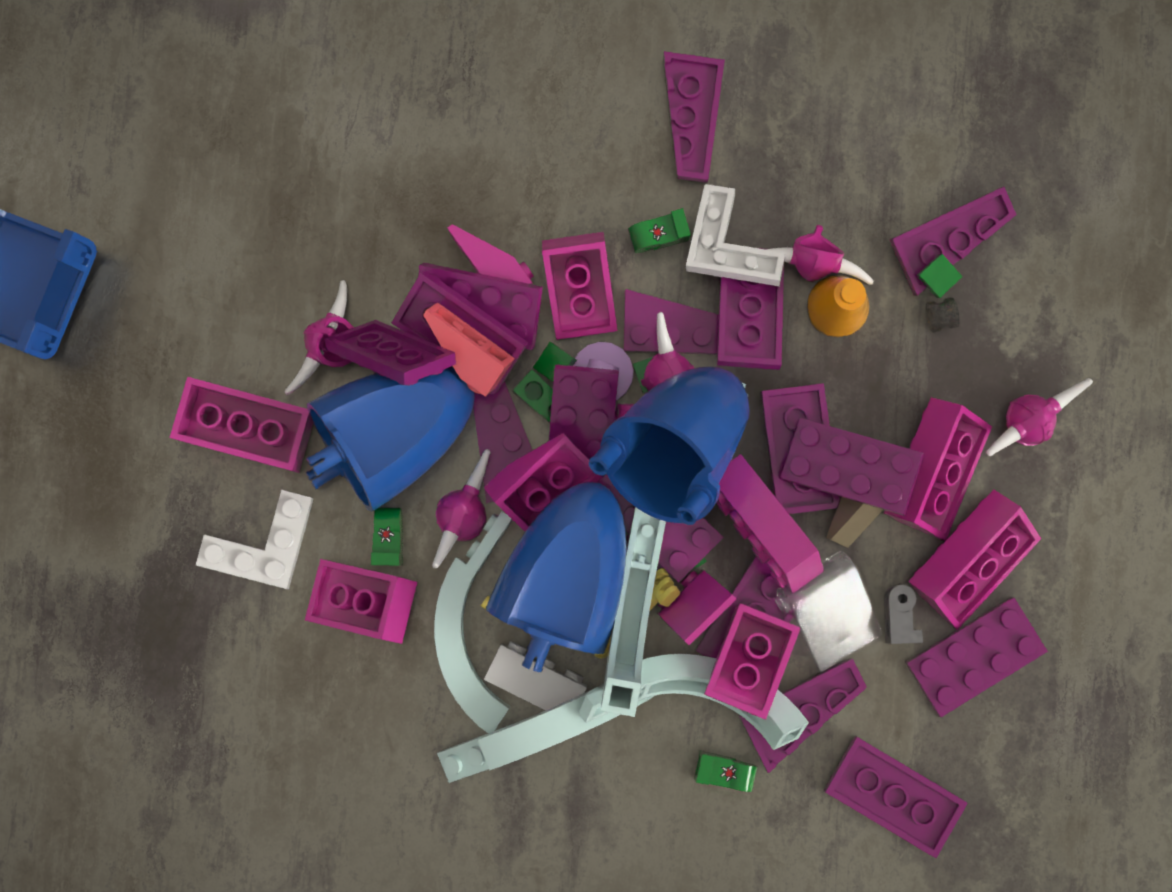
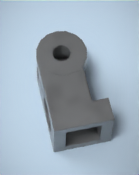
M907 585L892 586L887 589L884 596L885 640L888 644L923 643L922 630L913 629L912 609L916 604V594Z

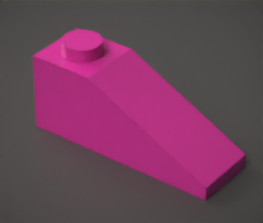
M453 224L447 227L449 234L478 274L532 284L530 279L534 275L524 261L519 264L513 256Z

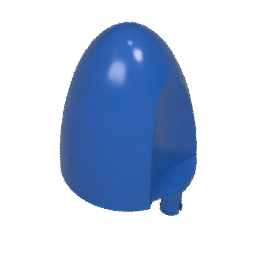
M453 367L444 369L440 374L421 378L413 385H401L397 381L375 373L327 392L307 403L310 417L326 448L306 458L310 467L314 466L312 470L306 472L308 479L312 480L311 484L315 489H318L339 475L341 477L344 476L364 506L369 511H374L413 484L452 446L463 431L471 415L475 392L470 390L467 383L459 378Z
M698 367L678 373L664 380L642 396L624 416L616 419L603 434L600 449L589 460L588 465L590 469L598 475L607 474L618 492L642 512L666 522L684 523L687 525L695 524L697 520L705 517L715 506L720 494L719 482L733 457L749 419V401L742 382L730 371L719 367Z
M584 482L570 487L553 499L527 528L495 584L486 610L499 620L516 626L530 634L532 638L527 646L528 651L525 659L522 662V666L530 669L534 657H537L533 671L541 673L550 647L555 644L592 654L605 653L620 603L626 566L625 524L620 504L612 491L601 483Z

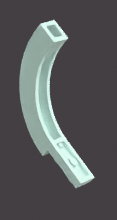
M636 507L626 552L623 588L611 634L601 702V711L635 717L640 693L647 623L666 521L654 518Z
M502 511L499 516L493 514L486 523L484 530L487 531V534L480 543L476 540L466 554L470 558L468 563L458 557L453 561L440 589L434 620L436 653L446 684L464 712L487 733L495 731L509 710L510 705L501 700L485 685L471 662L464 637V610L474 579L513 521Z
M668 654L642 660L641 687L638 701L650 696L672 693L695 695L713 700L744 717L763 735L773 750L799 739L809 723L800 710L778 689L766 720L704 695L716 658L693 654ZM601 687L590 690L584 697L585 699L579 713L585 723L610 713L601 711L603 694Z
M587 691L522 721L444 749L437 753L448 782L451 783L488 769L490 771L542 751L621 714L608 713L585 723L579 711L585 695L589 692ZM650 696L648 698L639 700L637 706L648 701L654 696Z

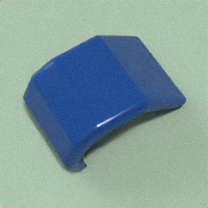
M0 209V343L41 359H48L54 356L95 260L97 250L94 242L74 231L65 229L63 233H60Z

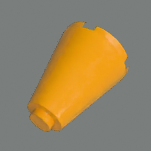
M835 275L824 278L814 286L808 296L809 319L819 332L827 336L842 337L855 333L863 326L869 314V299L863 284L850 277Z

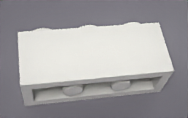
M512 641L509 642L508 646L503 643L500 645L484 678L485 681L544 710H548L585 693L587 685L582 683L584 677L568 669L563 674L553 669L555 663L548 659L545 660L541 673L533 671L536 663L535 659H533L530 669L522 666V662L525 659L527 649Z

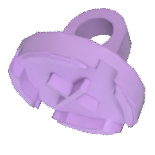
M597 342L587 345L577 354L575 358L577 361L573 366L619 370L616 401L627 393L632 384L633 367L629 356L622 348L612 343Z

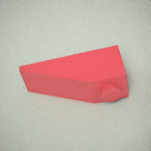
M438 302L428 308L423 316L441 347L455 352L456 365H453V368L459 378L467 383L470 390L486 397L497 387L515 358Z

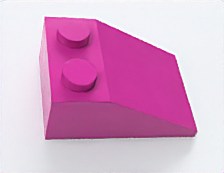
M604 232L542 240V255L556 340L618 331Z
M562 433L508 464L484 489L492 500L520 528L526 531L540 512L562 492L580 483H597L604 475L595 474L588 465L589 459Z
M320 559L305 621L402 644L417 582Z
M693 570L681 581L684 588L669 607L658 604L661 610L657 614L688 645L736 600L727 589L704 570H701L698 574Z
M739 603L734 609L704 695L766 720L801 628Z

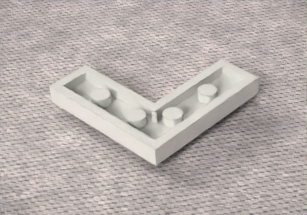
M705 184L686 262V271L780 286L785 253L725 243L735 198V189Z
M281 490L265 550L204 535L196 565L289 589L314 498Z

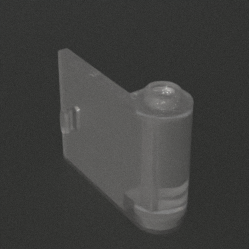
M838 551L822 561L824 572L795 593H792L787 586L776 589L777 597H775V602L782 613H789L796 618L817 669L820 672L825 671L883 634L855 565L843 551Z

